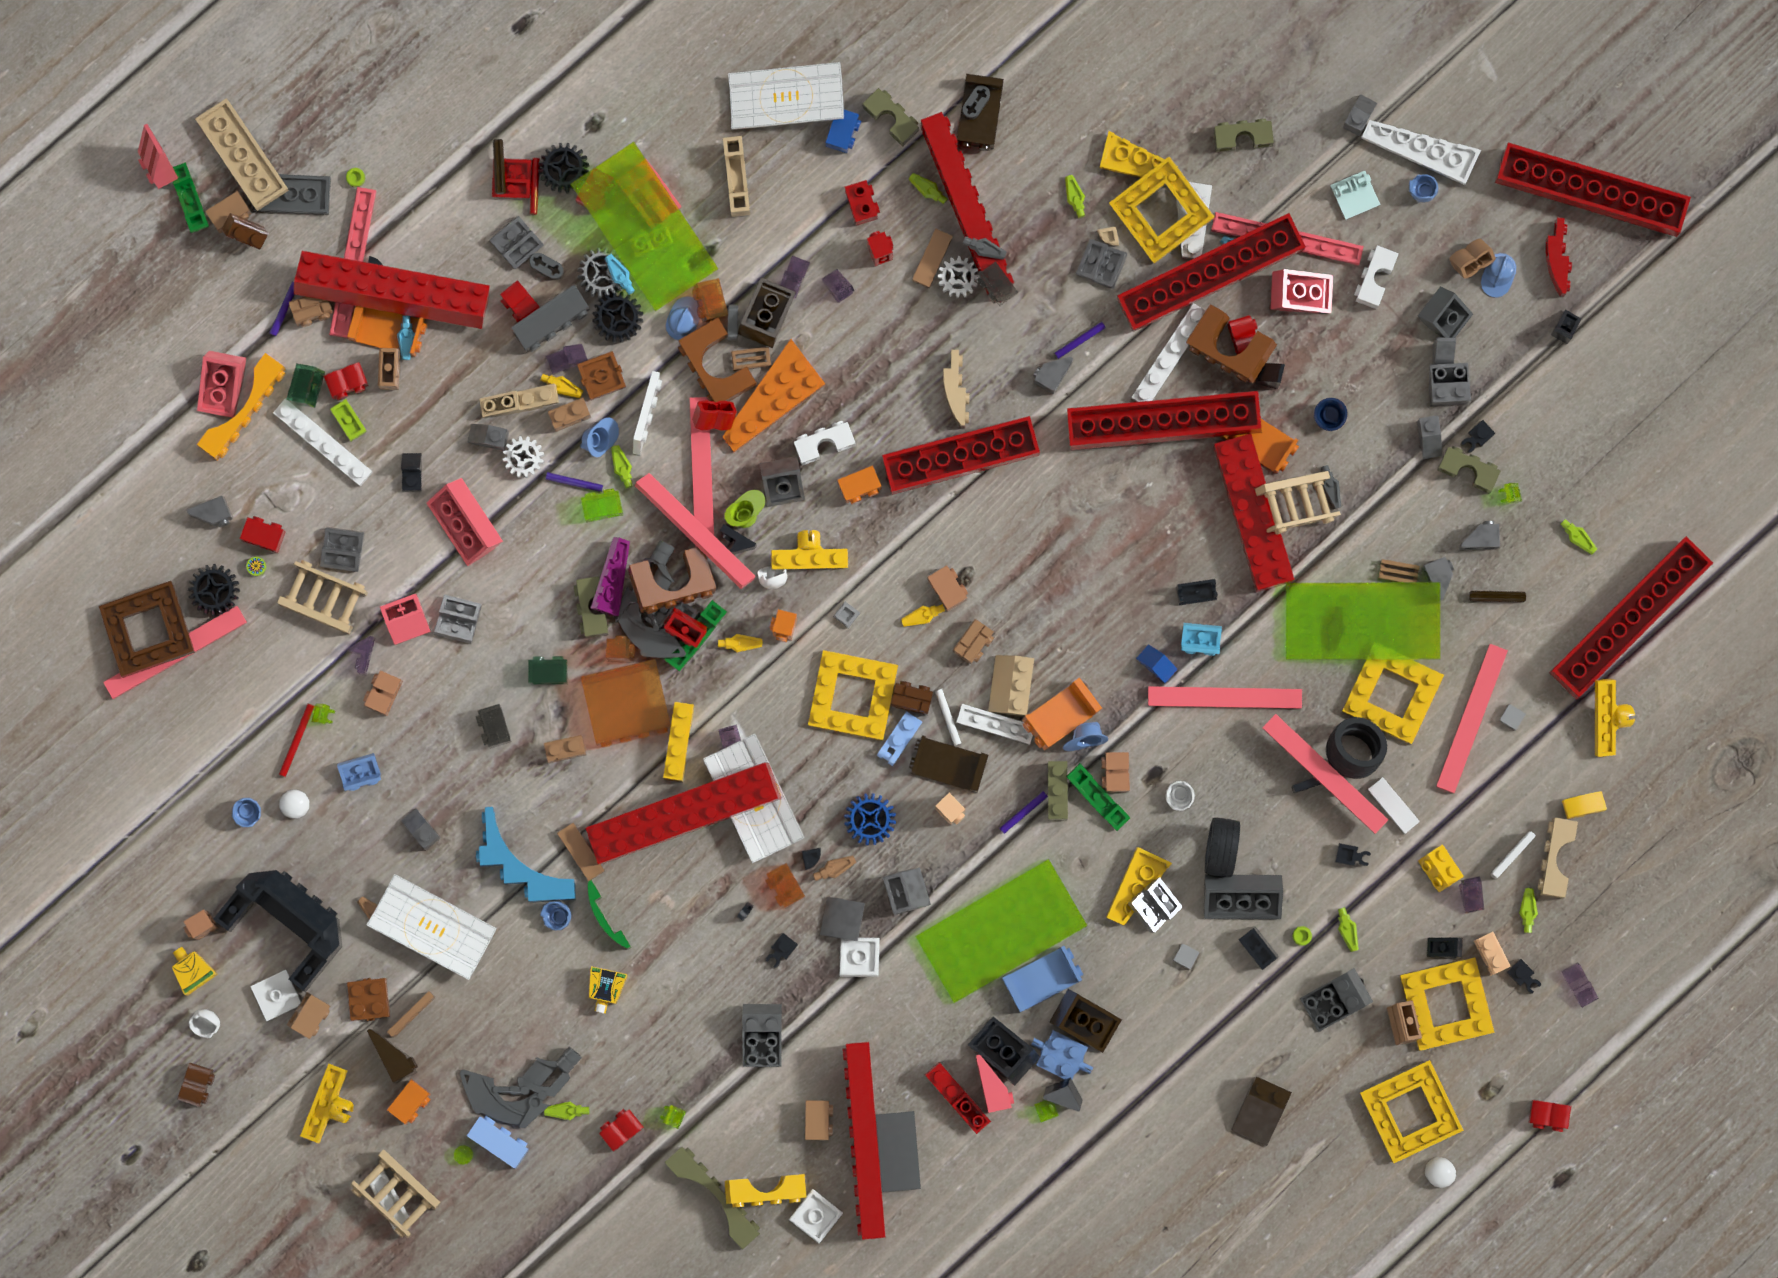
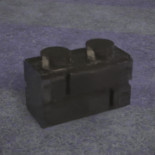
M500 704L478 710L479 715L475 717L478 726H482L484 734H481L484 745H488L491 749L512 742Z

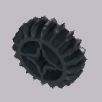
M559 143L558 149H556L555 145H552V152L548 149L545 150L548 156L541 155V159L545 162H539L538 164L542 167L538 170L539 174H544L540 177L541 181H546V187L552 184L551 191H555L558 187L559 194L562 193V189H565L566 194H569L568 188L571 187L575 192V185L577 184L579 187H582L583 185L580 180L585 182L587 180L584 175H588L589 170L584 168L590 166L588 162H585L588 158L586 155L581 156L583 154L582 149L576 152V145L572 149H570V143H566L565 148H563L562 143ZM562 155L560 161L551 163L555 157ZM569 155L579 162V168L569 163ZM566 162L568 170L563 172L562 175L560 167H562V165H565ZM549 169L559 173V181L554 180L550 176ZM578 173L575 178L565 182L568 175Z
M613 292V298L606 294V301L602 298L599 299L602 306L595 304V308L599 311H593L592 313L593 316L598 317L592 319L593 323L597 324L594 327L595 330L602 329L599 335L603 336L606 334V341L611 336L613 343H616L617 338H619L620 343H623V337L625 336L630 341L629 334L631 333L633 336H636L637 333L634 329L641 330V326L637 323L644 322L642 318H638L644 315L643 311H638L641 309V305H635L637 302L636 298L630 301L631 295L627 294L623 298V292H620L619 297ZM622 303L615 310L607 309L612 304ZM627 306L634 313L633 321L625 316ZM603 313L611 319L609 329L603 324ZM621 313L622 319L615 321L614 315ZM620 325L629 326L623 331H614Z
M213 564L212 570H210L208 565H205V572L199 568L200 575L193 574L196 581H189L191 585H194V587L188 588L189 592H194L188 596L189 599H195L192 605H198L197 610L199 612L204 608L205 615L210 610L212 616H215L216 610H218L219 615H222L223 608L229 612L230 609L227 606L229 604L233 607L235 606L232 599H239L238 596L234 595V593L240 592L239 588H234L239 585L238 581H233L236 575H230V569L224 572L223 565L218 570L216 564ZM213 575L224 577L228 583H216ZM207 578V586L199 591L201 583ZM213 585L218 588L215 595L210 592ZM229 589L226 599L220 602L221 594ZM200 597H212L215 605L204 603Z

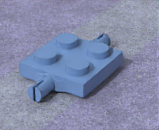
M1053 1030L1050 1038L1045 1043L1036 1038L1033 1039L1034 1042L1031 1045L1041 1050L1037 1066L1063 1079L1070 1077L1073 1079L1079 1069L1088 1074L1091 1073L1090 1070L1093 1067L1083 1062L1084 1055L1088 1049L1087 1046Z

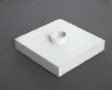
M841 938L840 977H879L880 938H858V941Z
M287 970L250 986L267 1022L297 1008L301 1002L293 983L288 980L289 974Z
M812 1189L789 1220L820 1244L843 1212Z

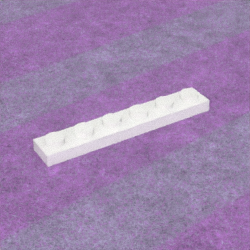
M1193 303L1131 399L1136 402L1153 401L1187 349L1186 341L1206 312L1204 309Z
M286 398L273 412L360 487L373 473Z

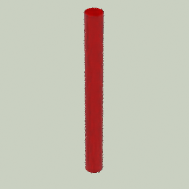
M309 703L306 706L279 772V775L286 777L315 707Z

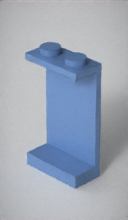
M1062 946L1058 950L1002 978L1020 1013L1082 981L1081 976H1083L1079 965H1074L1072 961L1074 956L1070 948L1066 949L1065 946Z

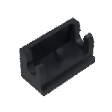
M1215 579L1177 584L1176 586L1179 606L1215 601L1218 597Z
M1256 926L1238 939L1262 970L1279 957Z

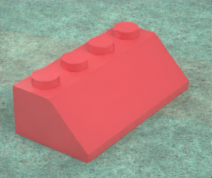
M462 478L446 484L426 503L467 566L493 551L503 542Z

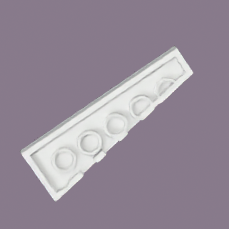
M1369 120L1361 137L1363 140L1463 185L1466 184L1481 151L1465 145L1450 143L1446 140L1435 139L1428 135L1413 133L1402 128L1398 129L1394 126Z

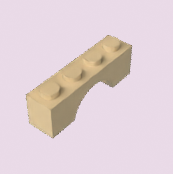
M742 136L723 138L731 216L750 215Z
M1553 818L1552 822L1549 821L1547 833H1550L1549 841L1546 840L1544 852H1547L1546 860L1543 859L1541 864V871H1544L1543 879L1540 878L1538 883V890H1541L1540 895L1561 899L1566 897L1568 878L1559 871L1556 857L1559 849L1564 844L1575 841L1577 821Z

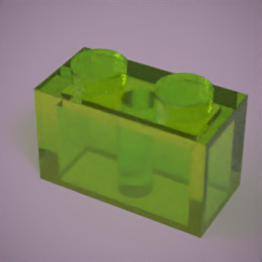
M614 488L603 490L602 494L597 495L596 492L584 494L585 497L581 498L586 523L624 515L619 491H615Z

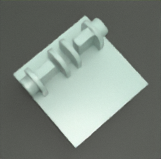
M1366 171L1330 185L1345 219L1380 205L1370 183V175L1366 174Z

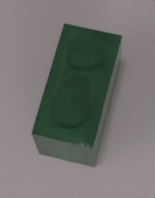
M296 363L286 400L296 405L315 408L325 371L314 366Z
M534 656L533 660H528V683L530 685L568 684L567 659H564L563 656H553L552 660H544L543 656Z

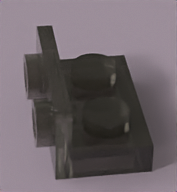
M996 262L982 272L979 271L977 273L978 279L976 280L982 289H987L990 293L988 297L993 304L997 303L1000 307L1018 294L1016 288Z

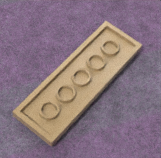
M227 98L195 118L257 211L289 191Z

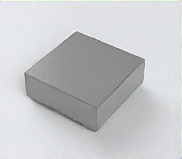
M845 601L833 617L849 628L860 615V612Z
M1509 704L1499 721L1516 731L1526 714Z
M1182 943L1173 961L1191 969L1199 952Z

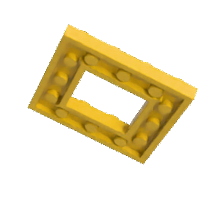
M1167 157L1109 202L1154 264L1215 218L1171 157ZM1166 184L1188 214L1158 236L1137 206Z
M1374 642L1342 712L1352 717L1370 720L1381 731L1412 744L1444 675ZM1383 669L1418 685L1403 718L1368 702Z
M823 650L808 726L883 741L898 665ZM838 673L875 681L868 717L831 710Z
M1476 957L1400 975L1406 1002L1413 1001L1420 1027L1419 1030L1422 1035V1039L1416 1041L1419 1051L1495 1033ZM1461 981L1470 1019L1433 1027L1424 990Z
M1430 1060L1360 1092L1362 1100L1393 1164L1464 1131ZM1417 1087H1421L1437 1122L1402 1137L1386 1102Z

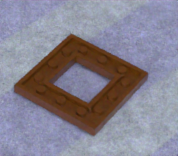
M172 581L99 606L122 678L195 653ZM160 607L170 640L134 652L124 619Z

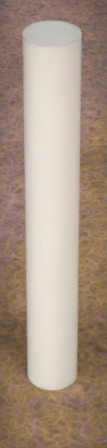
M940 689L935 691L953 744L956 746L961 744L943 690Z

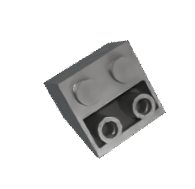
M1468 363L1430 365V406L1469 404L1471 393Z
M920 868L883 877L894 916L931 905Z

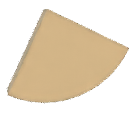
M1116 227L1097 230L1098 236L1104 243L1110 246H1119Z

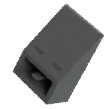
M1355 968L1300 998L1318 1032L1373 1002Z
M743 1004V1067H781L782 1004Z

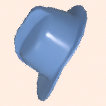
M1503 253L1495 254L1496 259L1489 266L1485 267L1482 275V289L1490 297L1497 298L1505 295L1510 289L1516 274L1517 267L1512 257Z
M686 296L675 302L666 321V330L672 338L680 340L696 330L702 316V306L699 301L693 297Z
M604 418L594 427L586 429L582 435L580 447L594 457H601L617 441L619 436L617 422L612 418Z
M1098 722L1083 723L1076 727L1073 739L1064 744L1063 749L1065 751H1075L1090 746L1102 745L1108 741V737L1102 735Z

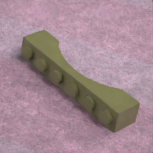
M681 1147L665 1161L666 1165L677 1177L696 1181L709 1189L717 1197L727 1215L729 1235L743 1250L760 1235L758 1232L760 1227L754 1220L749 1222L745 1217L747 1213L742 1207H732V1204H726V1194L719 1188L721 1183L714 1176L710 1178L707 1175L708 1169L702 1162L697 1163L693 1159L695 1154L688 1147L686 1149Z

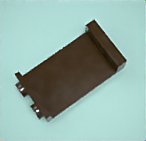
M966 74L957 135L960 147L971 148V146H974L982 151L994 149L1004 79ZM977 86H986L990 91L989 101L977 118L973 120L967 119L963 115L965 102ZM985 91L977 92L978 102L982 97L986 98ZM973 104L971 108L967 107L968 114L976 113L974 111L976 104Z
M922 735L921 740L917 739L914 750H917L916 758L912 757L909 768L912 769L911 774L978 793L988 754L982 752L979 754L928 739L924 735Z

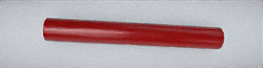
M532 158L530 215H537L538 170L540 167L538 164L540 158Z

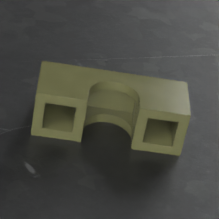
M878 88L862 103L863 109L875 120L884 114L892 115L896 123L889 130V134L903 147L919 131L917 126L919 123L914 117H908L904 113L905 109L899 103L895 104L891 100V95L886 90L881 91Z
M1257 119L1252 123L1242 120L1231 125L1228 122L1218 123V126H1215L1213 130L1216 152L1235 151V139L1240 135H1247L1252 139L1253 149L1272 147L1274 144L1272 122L1266 119Z
M1448 447L1437 470L1455 478L1461 468H1469L1475 474L1472 486L1490 494L1501 470L1497 469L1498 466L1490 462L1485 464L1475 455L1470 454L1468 456L1463 454V450L1458 447Z
M599 576L576 580L577 585H574L575 597L579 596L580 604H576L578 616L582 615L583 620L582 623H579L581 634H585L586 639L609 635L606 615H595L589 610L590 603L594 599L599 584Z
M1048 761L1047 763L1048 821L1068 820L1067 761Z

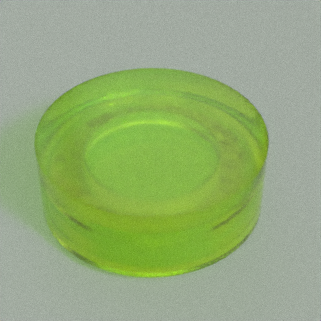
M461 1145L454 1151V1159L461 1165H466L473 1159V1150L469 1146Z

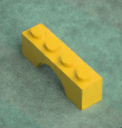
M674 703L663 774L664 780L683 782L694 704Z
M805 1174L781 1176L778 1185L767 1193L756 1190L751 1185L749 1179L725 1180L726 1204H732V1207H744L746 1202H751V1206L763 1205V1201H770V1204H782L783 1199H789V1203L801 1202L800 1198H806Z

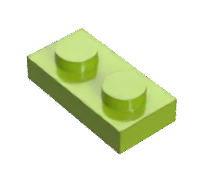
M347 399L330 409L351 442L367 432Z

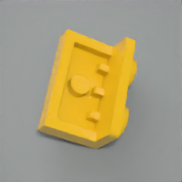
M1443 844L1418 860L1421 868L1425 871L1438 892L1443 891L1464 877Z

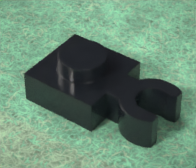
M1482 420L1468 432L1471 438L1464 439L1461 442V446L1465 443H1470L1471 448L1467 452L1471 453L1474 451L1476 444L1482 447L1496 433Z
M1339 843L1335 863L1355 866V861H1358L1360 865L1368 866L1369 863L1364 862L1362 856H1370L1371 853L1368 851L1357 853L1358 847Z
M782 933L771 947L775 951L774 954H769L765 961L768 962L771 958H775L776 964L773 967L777 968L780 965V958L783 957L787 960L798 944Z
M1522 959L1507 971L1508 975L1519 986L1525 983L1526 990L1530 994L1534 993L1530 987L1532 983H1535L1538 987L1541 986L1540 981L1531 978L1534 972Z

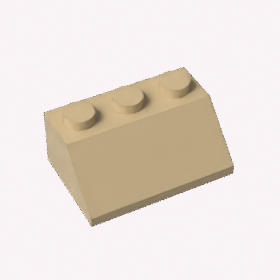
M1008 655L995 656L988 712L1019 717L1027 715L1034 658Z

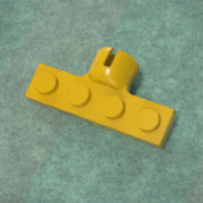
M808 530L798 532L797 548L795 550H771V570L848 568V549H823L820 545V532L817 530L809 531V541Z
M1615 679L1595 680V756L1597 757L1616 755V730L1631 727L1635 722V718L1629 719V716L1635 715L1631 705H1616Z
M328 1063L301 1132V1137L320 1143L330 1119L341 1123L348 1122L351 1116L342 1111L344 1109L353 1112L354 1105L351 1101L339 1096L348 1072L347 1070Z

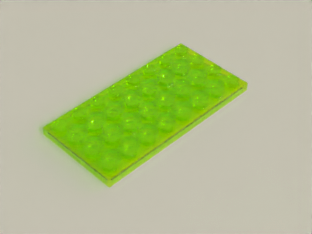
M634 141L570 184L655 311L718 270L711 256Z
M1440 582L1286 583V660H1441Z
M1048 859L915 937L953 1003H956L1088 925Z

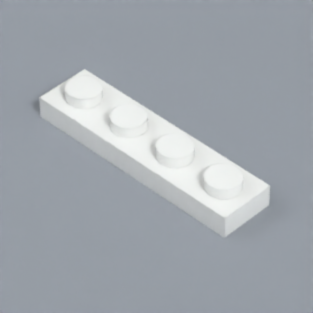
M964 704L961 706L956 722L1029 745L1033 737L1032 733L1027 732L1023 727L1024 722Z

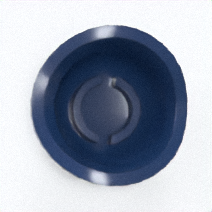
M1337 398L1321 400L1314 410L1316 423L1326 431L1340 429L1345 424L1348 416L1345 404Z

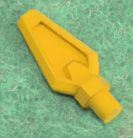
M545 374L541 376L540 381L547 383L546 385L556 384L557 394L581 398L583 394L582 389L563 376L556 378Z
M943 604L936 607L935 605L931 607L921 606L902 618L901 621L904 627L930 623L933 617L945 612Z
M736 634L732 638L718 640V647L733 649L738 653L762 647V638Z

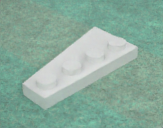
M1189 182L1209 208L1212 185ZM1176 198L1179 221L1188 213ZM1206 225L1181 243L1182 258L1194 259L1202 255Z
M652 371L635 431L633 454L641 455L643 443H646L648 436L647 428L648 425H651L653 414H651L652 408L656 407L658 397H655L656 392L661 390L662 380H660L659 372Z

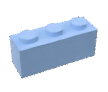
M480 1116L467 1136L516 1169L529 1151L526 1147L527 1143L519 1137L516 1140L510 1136L511 1132L506 1128L501 1127L499 1129L494 1126L495 1121L488 1116H485V1118Z

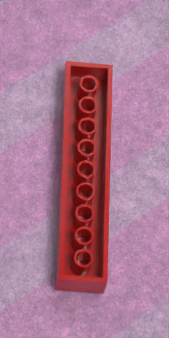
M939 112L921 119V131L964 238L968 237L978 240L986 238L1000 247L997 238L993 239L992 237L993 228L990 221L985 220L986 211L983 203L979 204L978 202L979 193L975 185H971L972 176L969 169L964 167L965 159L963 153L957 150V138L954 133H950L951 124L948 116L944 117L943 113ZM969 248L989 300L993 301L1011 294L1014 280L1011 273L1007 274L1006 272L1007 263L1005 258L1003 260L978 256L975 250Z
M1509 142L1504 149L1495 183L1674 237L1681 233L1691 199L1690 196Z
M1290 213L1117 295V300L1132 331L1135 332L1305 250L1306 246Z
M301 251L294 280L295 295L478 329L483 327L490 285L307 251Z
M1258 391L1067 408L1071 450L1262 433Z
M1685 536L1549 674L1577 700L1713 562Z
M764 762L594 824L585 829L597 863L605 864L781 800V796L769 763Z
M869 1042L846 1044V1048H842L843 1060H847L848 1068H844L845 1080H849V1087H846V1098L851 1099V1107H847L848 1119H852L853 1126H849L850 1138H854V1146H851V1157L856 1159V1165H852L853 1177H857L858 1185H854L855 1197L859 1196V1204L855 1205L856 1216H860L861 1224H857L858 1236H862V1240L886 1238Z

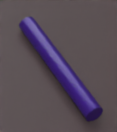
M293 281L269 334L277 336L290 306L289 302L292 301L295 295Z
M1100 322L1054 353L1058 359L1104 330L1106 328L1103 322Z
M549 472L546 475V480L602 492L603 485Z
M1044 791L1041 792L999 829L1005 834L1048 797Z

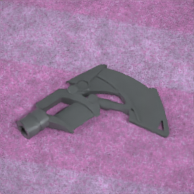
M660 540L651 557L645 558L644 561L648 560L650 569L654 563L658 565L659 568L653 578L659 587L668 590L671 583H674V580L667 570L666 563L675 548ZM627 586L621 599L619 616H614L616 622L619 621L628 638L640 649L641 655L651 658L684 657L686 652L675 636L668 634L665 629H661L659 626L656 612L647 614L653 628L645 626L634 589L631 591ZM677 649L680 651V653H673Z
M570 1046L557 1061H547L536 1057L534 1064L522 1077L517 1079L519 1086H495L494 1078L467 1070H461L460 1076L475 1113H483L496 1120L520 1125L519 1128H526L549 1106L544 1104L543 1101L548 1096L555 1097L569 1081V1072L582 1057ZM556 1068L563 1072L551 1087L541 1086ZM465 1075H470L468 1083L466 1081ZM530 1090L535 1092L532 1096L520 1101H504L499 1093L527 1095L530 1093Z

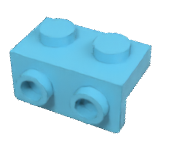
M1183 623L1181 650L1188 654H1195L1196 652H1202L1209 656L1220 654L1222 626Z

